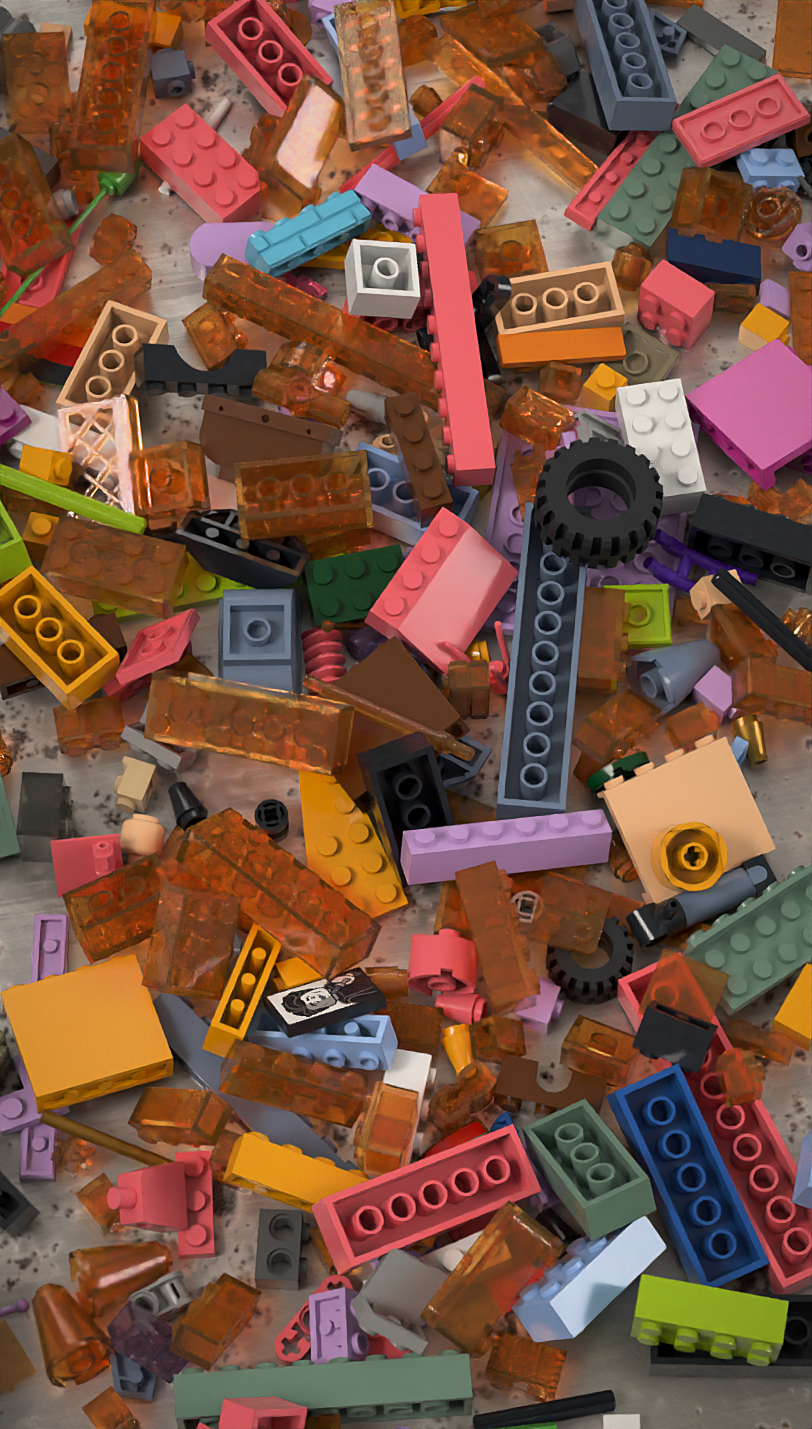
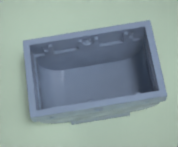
M294 589L223 590V597L219 599L218 725L293 724L289 718L302 706L301 598H297Z

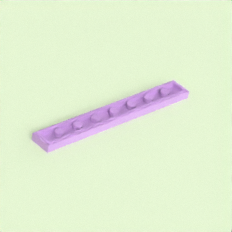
M35 914L31 983L40 981L49 975L67 973L70 929L69 914ZM42 1123L22 1129L19 1164L20 1182H55L58 1144L57 1129Z

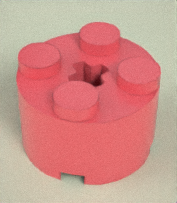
M453 929L439 930V935H412L408 966V987L426 996H431L432 990L443 991L445 995L473 994L477 984L480 943L460 938V933Z

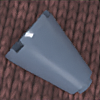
M699 639L641 652L632 656L630 661L633 662L631 666L627 667V675L635 697L639 702L643 699L650 707L646 710L651 714L662 716L671 712L693 691V687L714 665L719 668L721 659L720 649L708 639Z

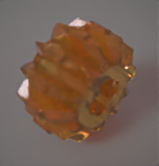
M111 213L102 220L101 225L97 227V231L92 236L93 240L89 245V256L105 267L116 269L124 263L131 248L134 247L133 243L137 238V226L123 216Z

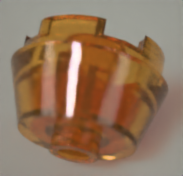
M766 185L753 191L745 200L747 206L742 216L744 230L750 237L766 246L782 247L796 225L802 223L801 200L797 194L784 185H781V188L774 187L767 189Z

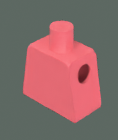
M184 1161L158 1164L119 1174L118 1187L109 1189L107 1203L111 1209H120V1222L123 1226L160 1233L188 1230Z

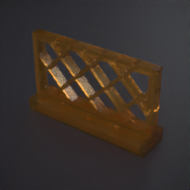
M128 394L113 395L112 399L57 408L61 452L71 454L78 443L89 450L79 466L72 461V472L69 477L68 486H65V488L75 492L74 484L82 474L92 482L84 496L91 498L97 488H99L109 496L105 504L112 505L114 501L122 507V510L144 518L147 523L146 527H150L138 399ZM112 408L113 420L105 429L95 419L103 409ZM80 413L86 418V421L75 434L69 429L68 415ZM92 424L103 432L93 447L81 439ZM108 437L116 442V452L110 460H107L98 452ZM94 456L106 464L96 479L85 471ZM111 469L119 474V484L113 492H110L101 484ZM67 510L69 536L75 537L118 530L106 524H98L99 522L93 519L88 526L78 527V514Z

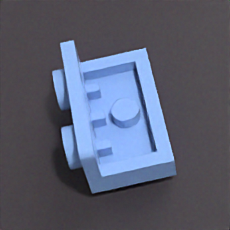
M752 148L734 156L744 179L738 189L740 197L792 198L800 186V182L797 179L798 176L805 177L793 149Z

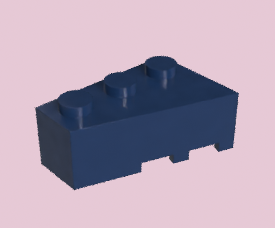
M668 227L665 261L715 291V297L719 295H736L743 298L759 296L761 284L760 246L723 239L722 244L705 240V235L696 233L694 238L678 235V229Z

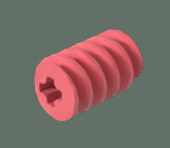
M312 628L301 634V639L303 640L302 650L305 652L303 654L304 663L306 664L305 674L308 676L306 678L307 686L309 687L308 697L311 700L322 693L327 685L336 682L347 673V668L343 666L346 663V658L341 654L344 651V645L340 643L343 635L338 630Z

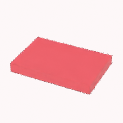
M191 608L139 630L115 676L120 684H125L179 661L200 620L196 609Z

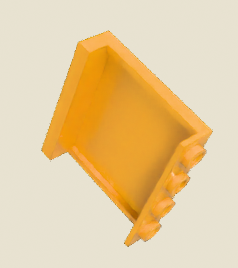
M135 954L125 957L116 956L108 962L94 966H81L69 973L49 975L40 981L26 985L17 984L8 990L0 992L3 1014L6 1013L28 1076L37 1114H42L44 1109L52 1111L173 1075V1056Z

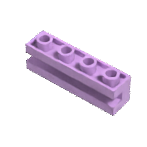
M373 163L355 187V194L360 199L361 204H364L371 213L373 219L381 222L391 231H397L406 237L409 236L410 240L415 243L416 235L420 234L419 227L413 226L412 210L413 208H418L419 195L429 193ZM460 210L466 253L467 247H473L478 240L481 221Z

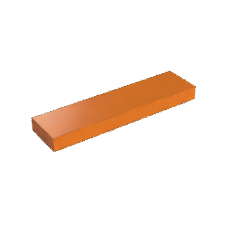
M621 326L500 334L496 338L501 369L624 360L627 355Z

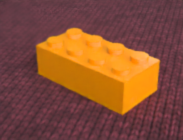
M32 565L0 589V640L70 712L115 677L120 667L119 653Z

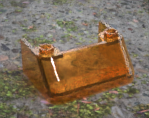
M307 73L304 74L261 158L259 185L262 218L278 222L284 217L292 219L298 216L306 206L310 204L316 206L322 193V188L318 187V177L338 137L352 142L355 139L358 115H355L354 107L319 77Z
M511 1200L507 1201L426 1305L420 1315V1319L464 1353L469 1354L471 1358L479 1361L495 1341V1338L491 1336L495 1323L536 1269H541L544 1265L550 1268L559 1258L566 1245Z

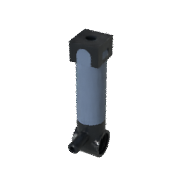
M760 854L742 862L739 868L721 875L712 887L701 891L682 892L657 904L655 902L646 904L631 912L626 917V921L641 949H648L661 943L678 931L742 904L750 897H753L755 900L762 896V892L770 884L777 881L764 855Z

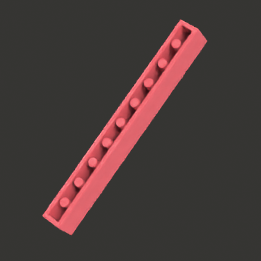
M457 193L419 195L418 208H413L412 219L413 226L419 227L420 234L416 235V250L418 254L422 253L423 261H420L419 270L420 279L426 280L427 288L423 289L424 307H430V315H427L428 335H433L434 343L430 345L431 361L437 362L438 370L434 371L435 390H441L442 397L438 398L439 418L445 419V426H442L441 436L443 446H448L449 455L445 456L447 475L452 474L454 487L493 484L496 467Z

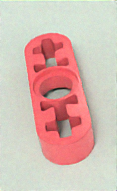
M331 1275L322 1282L313 1294L330 1291L329 1288L331 1286L334 1289L343 1286L353 1290V1287L346 1277ZM309 1299L276 1338L274 1345L275 1354L279 1362L285 1366H292L294 1361L305 1360L311 1353V1340L307 1342L304 1337L310 1338V1329L303 1322L304 1317L309 1313ZM298 1327L304 1335L297 1344L299 1353L296 1355L291 1352L286 1356L284 1355L285 1347L283 1343L292 1344L298 1338V1331L294 1330Z

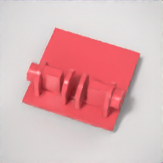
M119 833L50 841L58 897L99 893V898L104 903L112 904L116 902L119 890H126Z

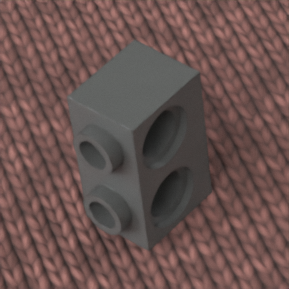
M260 1209L255 1266L256 1289L299 1291L300 1279H307L308 1258L301 1257L302 1244L309 1245L310 1223H304L303 1211ZM283 1226L290 1227L294 1231L286 1239L278 1238L274 1233ZM279 1261H286L291 1265V1269L284 1274L274 1272L272 1267Z

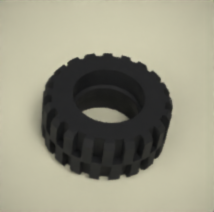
M589 437L588 442L584 443L582 439L570 442L569 449L562 446L556 450L554 457L547 459L543 465L542 473H539L533 503L535 527L541 531L540 538L545 545L552 544V552L560 558L563 555L569 557V563L578 566L579 562L585 563L587 568L597 569L598 565H605L606 569L617 567L618 561L621 560L623 564L634 560L635 553L642 554L656 533L664 495L663 485L659 483L660 476L654 467L649 469L650 460L644 454L638 456L635 454L636 448L629 444H626L624 447L618 444V440L609 438L608 442L600 441V437ZM589 486L603 487L616 493L625 502L628 511L614 519L596 520L579 513L571 505L568 496L580 488Z

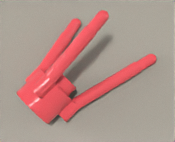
M496 621L494 626L503 661L495 660L490 662L486 666L485 671L480 669L452 642H446V647L472 670L483 684H489L497 695L507 694L511 659L499 621Z

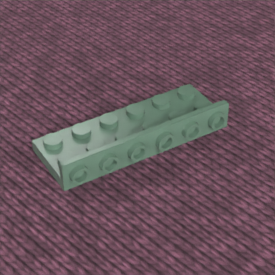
M812 864L806 868L803 865L798 866L787 876L786 881L781 884L778 881L773 882L762 892L761 897L756 900L753 897L748 898L737 908L736 913L731 916L728 913L723 914L712 924L711 929L706 932L702 929L698 930L686 941L688 947L681 957L682 960L729 1016L804 968L806 963L810 964L812 962Z

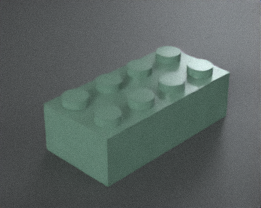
M586 1099L522 1127L531 1162L592 1241L656 1211L649 1177Z

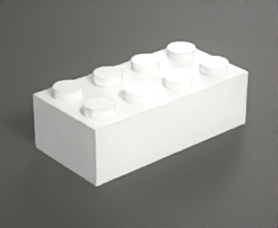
M681 379L617 387L615 411L624 446L629 444L636 448L635 454L638 456L644 454L650 460L649 469L654 467L660 476L659 483L663 485L664 493L660 516L696 511L702 493L706 494L707 490Z

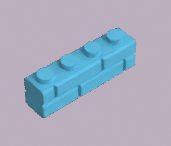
M348 190L342 194L338 191L334 192L325 199L324 203L316 207L314 204H310L302 209L298 216L292 219L284 217L272 229L266 232L258 230L248 238L244 253L245 258L252 268H255L261 280L266 283L365 233L372 218L371 213L364 204H361L360 199L353 190Z

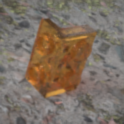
M424 15L409 16L404 22L395 25H384L379 27L376 32L368 34L370 42L380 55L389 73L441 54L436 27Z

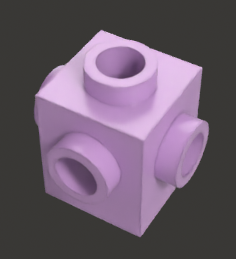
M812 222L797 224L781 248L784 253L793 259L794 266L803 272H812Z

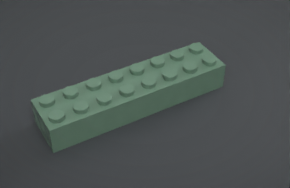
M724 44L676 109L672 120L777 74L778 71ZM670 128L669 131H660L598 215L595 239L649 267L667 242L668 227L674 229L678 227L725 160L700 171L673 130Z
M456 1349L443 1350L439 1352V1356L424 1357V1353L420 1355L416 1352H409L403 1354L402 1358L388 1359L386 1355H371L366 1357V1361L351 1362L350 1358L337 1357L330 1359L328 1364H314L312 1360L294 1361L292 1366L277 1367L276 1363L266 1362L255 1365V1369L241 1370V1367L238 1365H226L219 1367V1371L204 1372L202 1368H187L182 1370V1374H173L175 1419L178 1429H196L199 1423L212 1429H218L223 1398L276 1396L307 1407L304 1427L468 1416L472 1414L473 1396L469 1354H461V1351Z

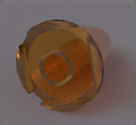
M157 1240L79 1248L68 1254L71 1281L77 1280L80 1292L76 1293L77 1299L83 1311L91 1320L103 1317L128 1301L134 1292L155 1283L169 1273V1266L173 1264L168 1247L166 1245L161 1246Z
M48 1283L38 1288L31 1303L46 1375L51 1384L64 1388L66 1387L64 1382L74 1380L76 1385H80L95 1378L110 1365L109 1355L111 1353L116 1354L112 1340L63 1285Z

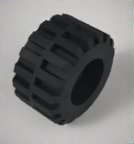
M584 909L583 915H579L577 911L570 913L569 920L563 917L558 921L557 928L553 927L547 944L546 970H548V978L561 987L560 994L563 991L567 992V999L574 1001L575 997L581 998L580 1004L587 1005L589 999H594L595 1004L603 1003L604 996H607L609 1000L616 996L618 980L631 974L634 943L632 937H628L629 930L625 924L620 927L618 926L619 919L613 915L608 919L606 918V911L599 910L597 915L592 914L591 909ZM581 945H595L603 949L610 960L600 968L586 969L577 965L569 954Z

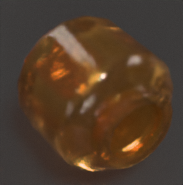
M629 242L628 246L616 248L611 265L617 287L627 291H636L650 275L654 260L646 253V246L636 242Z

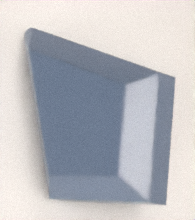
M650 8L649 16L661 53L677 58L687 36V31L653 8Z
M108 1342L107 1346L116 1398L153 1402L158 1364L112 1342Z

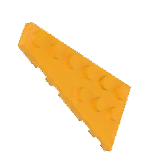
M300 735L295 738L315 946L407 908L409 903L367 812L363 814L308 742Z

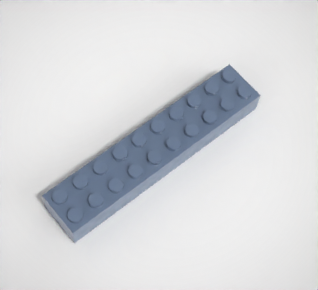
M526 502L496 820L565 813L587 564L579 562L578 566L568 562L569 557L563 555L560 558L552 552V544L545 545L540 538L541 531L535 527V513L533 512V503ZM573 506L579 513L591 518L592 508Z

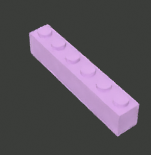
M603 809L403 831L400 863L408 885L608 862L612 831Z

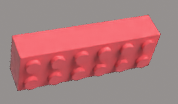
M512 1124L327 1196L313 1205L311 1209L336 1270L341 1275L381 1259L384 1254L393 1248L404 1250L526 1201L542 1190L517 1131Z

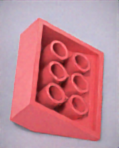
M442 507L373 605L364 622L389 639L396 636L409 653L447 678L460 659L446 647V642H452L465 653L519 572L471 525Z

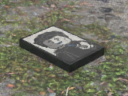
M360 967L263 996L264 1008L288 1038L341 1023L387 1007L385 995Z

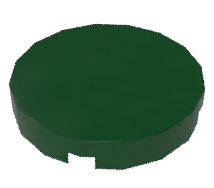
M644 751L626 756L600 769L587 778L585 783L591 793L597 794L606 790L604 783L621 775L626 780L636 776L634 769L649 763V757Z

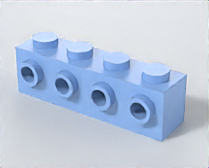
M257 1008L247 1034L257 1062L267 1064L284 1063L300 1066L315 1065L330 1066L332 1068L390 1070L398 1045L390 1017L384 1015L366 1014L288 1038L265 1008Z

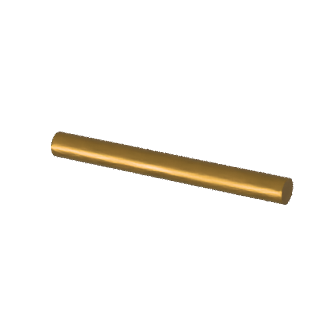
M46 1109L43 1110L39 1120L42 1124L147 1166L175 1162Z

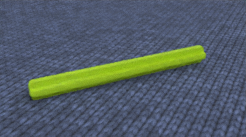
M0 464V484L137 537L142 536L146 529V520L140 516Z

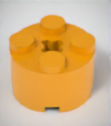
M692 821L675 824L666 828L655 837L650 854L651 866L662 886L677 892L701 891L712 887L725 871L728 863V850L721 835L702 822ZM693 853L694 860L685 861L684 854Z

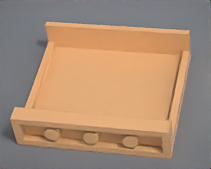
M713 734L694 742L695 749L687 753L684 752L683 748L675 750L664 756L665 763L656 767L653 762L634 769L636 776L625 781L622 775L604 783L606 790L597 793L598 798L604 797L643 884L645 892L641 894L646 904L653 902L657 904L682 893L660 884L653 872L650 860L655 837L672 825L692 821L702 822L719 833L724 839L728 850V863L723 873L740 866L744 861L776 849L726 736L715 739ZM693 853L684 854L685 861L694 860Z

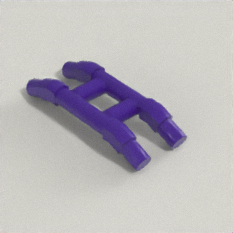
M661 529L656 530L653 540L661 545V548L668 554L676 558L680 557L677 571L668 568L664 564H660L653 557H647L643 563V567L651 572L653 577L661 583L674 586L689 594L691 588L697 583L688 579L692 563L708 570V576L714 575L722 568L727 571L736 569L742 584L755 587L759 574L744 571L742 568L734 567L730 564L726 565L689 548L673 536L670 537ZM739 608L736 611L738 613L744 614Z

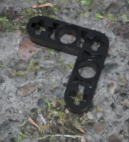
M488 275L471 295L485 394L497 393L502 383L501 371L484 330L510 299L512 286L509 278L505 275Z

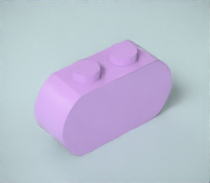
M270 222L205 223L199 226L193 232L189 243L191 265L194 273L206 283L228 284L229 282H247L255 284L261 282V278L256 273L255 268H252L246 260L244 253L248 238L258 230L266 232L272 229L274 225Z

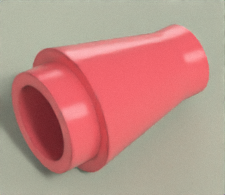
M438 994L435 1014L446 1016L462 1024H469L472 1028L476 1025L483 1026L487 1018L488 999L481 998L480 994Z

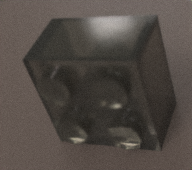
M22 772L16 837L23 862L53 863L50 841L72 838L71 831H68V820L74 819L75 805L74 800H71V786H66L63 773Z

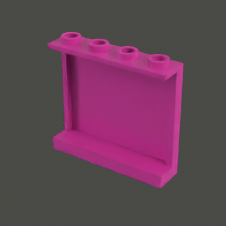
M778 338L685 395L690 420L694 424H700V429L764 491L775 485L774 471L812 448V366L810 364L806 365L798 358L797 353L792 347H786Z

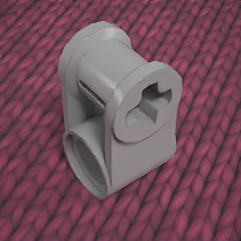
M180 1270L166 1274L155 1283L134 1292L129 1297L126 1306L127 1318L133 1329L139 1332L150 1331L171 1319L188 1313L197 1306L198 1301L195 1297L190 1296L182 1281L184 1275ZM147 1305L153 1311L147 1317H138L134 1314V1310L138 1306Z

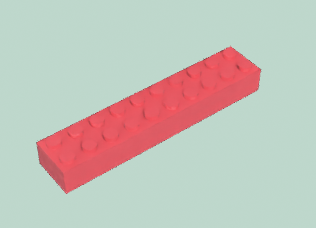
M678 952L619 979L616 996L636 1033L645 1010L652 1000L718 1026L705 1063L699 1073L694 1071L692 1073L683 1072V1075L770 1262L762 1266L775 1294H793L812 1285V1209L792 1203L798 1166L690 968L682 960L681 952ZM663 1058L658 1060L651 1059L657 1072L671 1067L673 1063Z

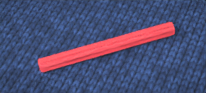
M474 76L419 121L425 140L486 91V84L479 76ZM390 145L340 187V193L342 194L348 190L354 191L373 163L387 171L398 164L400 160L392 146Z

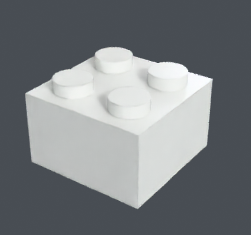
M353 239L344 261L349 315L412 319L421 297L415 244Z

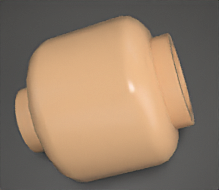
M133 814L132 819H126L123 822L120 845L121 853L128 855L127 862L147 865L148 859L155 860L161 856L166 831L159 824V819L148 815Z

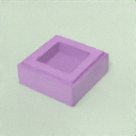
M770 279L761 282L760 304L784 319L790 318V290Z

